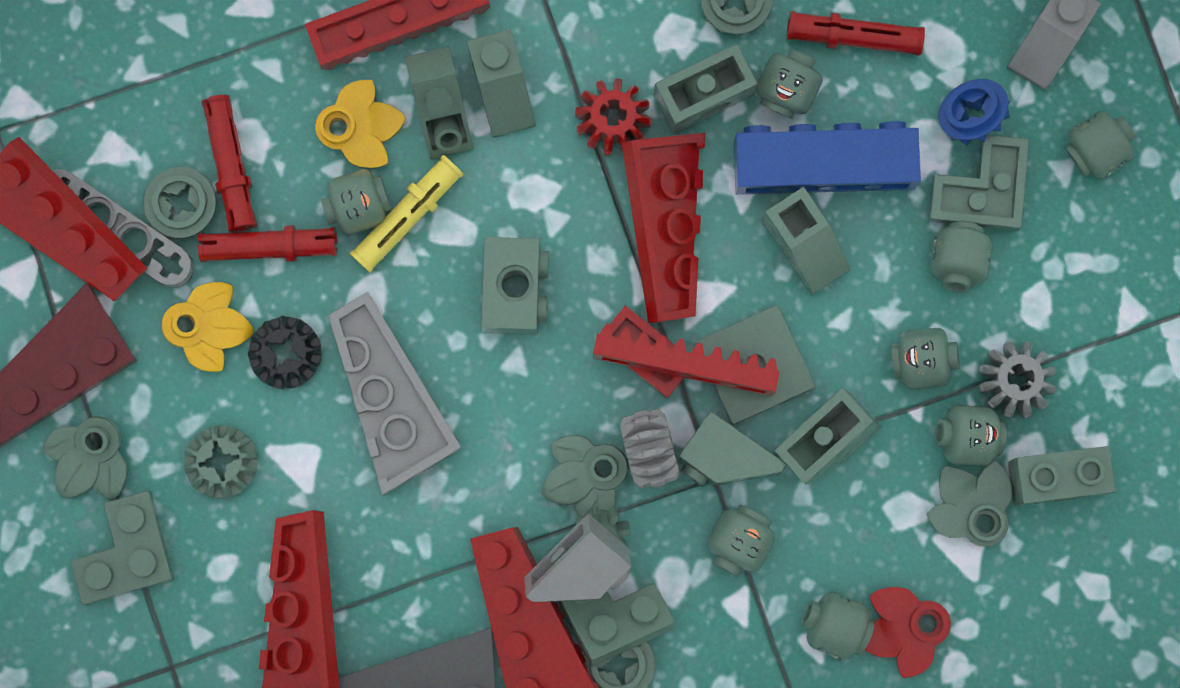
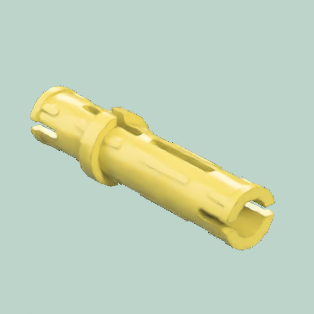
M442 155L434 167L417 184L412 182L406 188L409 193L391 210L384 221L376 226L349 254L371 273L373 268L428 211L433 213L438 208L436 202L464 174L446 156Z

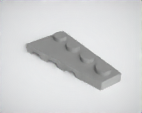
M366 292L328 316L378 477L381 493L385 496L462 448L371 296Z

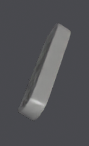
M61 169L53 170L64 183L70 181L68 187L89 208L97 204H103L109 208L110 220L106 226L122 242L125 235L131 230L140 229L146 233V247L141 252L135 254L142 263L154 255L158 242H162L164 245L157 251L167 259L173 261L177 255L181 257L178 264L183 270L179 275L171 273L167 278L163 277L166 269L153 258H151L149 266H146L148 269L144 272L145 274L168 288H179L191 280L194 273V264L192 258L180 246L71 172ZM85 192L90 193V195L83 199Z

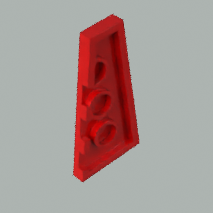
M705 133L622 142L648 323L696 316L699 258L694 256V240L696 234H700L701 216L696 215L697 190L703 188V170H699L698 167L699 149L705 148Z
M20 137L9 142L1 151L0 224L111 300L116 301L148 268Z
M311 510L276 518L269 578L274 581L273 596L270 603H266L264 622H269L267 649L261 650L259 669L264 670L262 688H339L324 512Z
M512 527L470 538L505 687L600 688L598 682H594L584 663L586 659L579 645L574 643L563 622L565 618L557 602H532L526 597L524 577L537 563L519 528Z

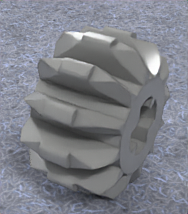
M1008 341L1003 345L1004 355L995 349L987 354L989 361L994 366L982 365L979 367L978 372L982 376L991 378V381L984 382L978 386L979 392L986 393L993 390L995 396L989 399L987 406L992 409L999 405L1001 401L1004 402L1003 417H1011L1017 406L1020 416L1023 419L1028 418L1032 412L1031 405L1039 410L1047 407L1048 404L1041 393L1052 395L1056 392V386L1044 381L1045 378H1049L1057 373L1056 368L1048 367L1042 369L1040 363L1046 360L1048 354L1042 351L1034 358L1030 357L1032 352V343L1026 341L1023 343L1018 353L1014 343ZM1012 369H1015L1016 374L1019 376L1025 375L1027 383L1020 386L1024 391H1020L1017 384H1009L1008 377L1014 374Z
M645 409L633 412V415L623 417L620 428L635 484L640 488L651 486L656 488L666 485L667 482L677 480L679 468L665 414L660 409L649 411Z

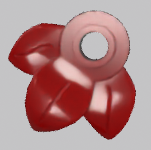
M889 587L873 592L869 598L881 618L874 622L873 633L865 651L877 657H897V666L902 678L913 677L923 673L933 662L935 646L943 642L950 632L951 620L947 610L934 601H919L906 588ZM923 615H930L935 621V627L929 633H925L919 628V619Z

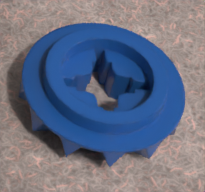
M988 79L970 80L954 88L945 97L939 110V123L951 141L958 139L966 146L974 139H979L985 143L986 135L992 131L1001 132V122L1010 118L1008 104L1011 101L1004 88L995 81ZM965 108L974 109L975 111L982 109L984 116L979 118L976 116L969 117Z

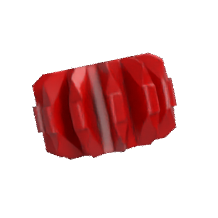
M616 78L613 83V90L608 91L606 84L603 80L596 82L598 97L590 91L585 90L582 93V100L588 106L576 107L575 117L586 120L577 126L578 135L593 133L588 139V148L593 150L603 141L605 142L604 155L611 156L613 144L618 143L623 153L622 142L628 141V138L631 140L645 139L644 134L638 128L645 129L651 126V118L641 114L649 109L650 103L647 99L634 101L639 93V88L636 85L631 86L626 93L621 92L622 79ZM609 109L619 110V117L625 120L622 122L618 119L617 126L607 125V117L602 116V114L604 113L608 116Z

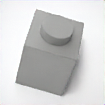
M1048 0L1007 68L1045 91L1081 38L1101 3L1096 0Z
M587 514L524 577L526 597L532 602L600 599L609 589L615 590L619 588L628 578L630 568L632 567L629 548L591 515Z

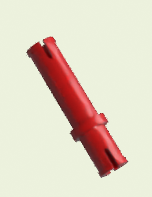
M790 11L787 25V40L825 43L826 48L836 49L837 45L921 56L925 38L924 27L841 18L840 13L833 12L828 17Z
M229 95L211 96L208 99L202 100L201 103L207 121L211 148L217 169L218 182L215 183L217 194L222 196L228 231L230 233L251 230L250 228L257 227L249 191L253 186L251 177L246 176L240 143L232 113L231 98Z
M294 225L285 226L284 230L199 233L198 242L202 243V245H198V255L201 263L206 261L285 258L287 262H296L297 257L337 256L338 248L335 247V244H338L336 227L296 230Z

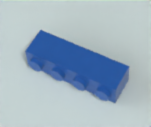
M902 121L880 123L879 129H861L860 123H839L834 125V130L816 131V125L813 124L789 126V131L771 132V127L766 125L744 127V133H736L734 139L735 195L794 193L803 186L808 193L915 190L921 182L919 128H906V122Z

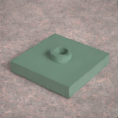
M778 304L694 343L695 346L697 343H702L704 356L708 357L716 346L721 347L723 360H728L734 350L739 351L741 364H746L751 355L755 354L757 355L760 368H764L770 358L776 360L777 371H780L776 392L773 396L713 384L732 426L816 387Z

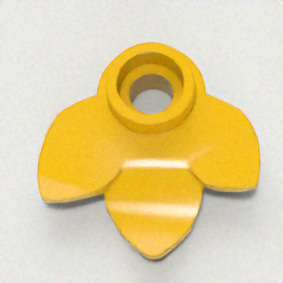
M372 80L354 81L342 88L335 105L322 110L315 124L316 134L323 145L333 150H342L344 156L352 165L369 169L380 168L388 164L387 152L382 143L395 136L406 120L405 115L393 106L374 102L375 86ZM342 121L346 123L347 129L342 135H334L330 132L331 125L334 122Z
M224 282L205 283L196 287L186 302L172 305L165 312L161 321V330L165 339L173 346L183 348L189 363L202 371H222L224 367L223 349L238 346L253 334V327L249 321L236 310L228 308L233 294V286ZM178 318H189L193 323L192 331H180L177 327Z

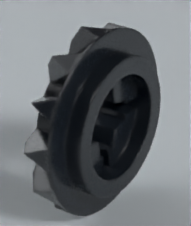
M286 316L265 321L256 333L251 336L248 352L249 361L255 375L265 384L278 389L296 388L310 380L320 365L322 355L321 344L315 331L301 319ZM294 335L291 349L299 358H302V361L285 359L282 365L279 364L277 370H274L277 365V355L268 344L284 345Z

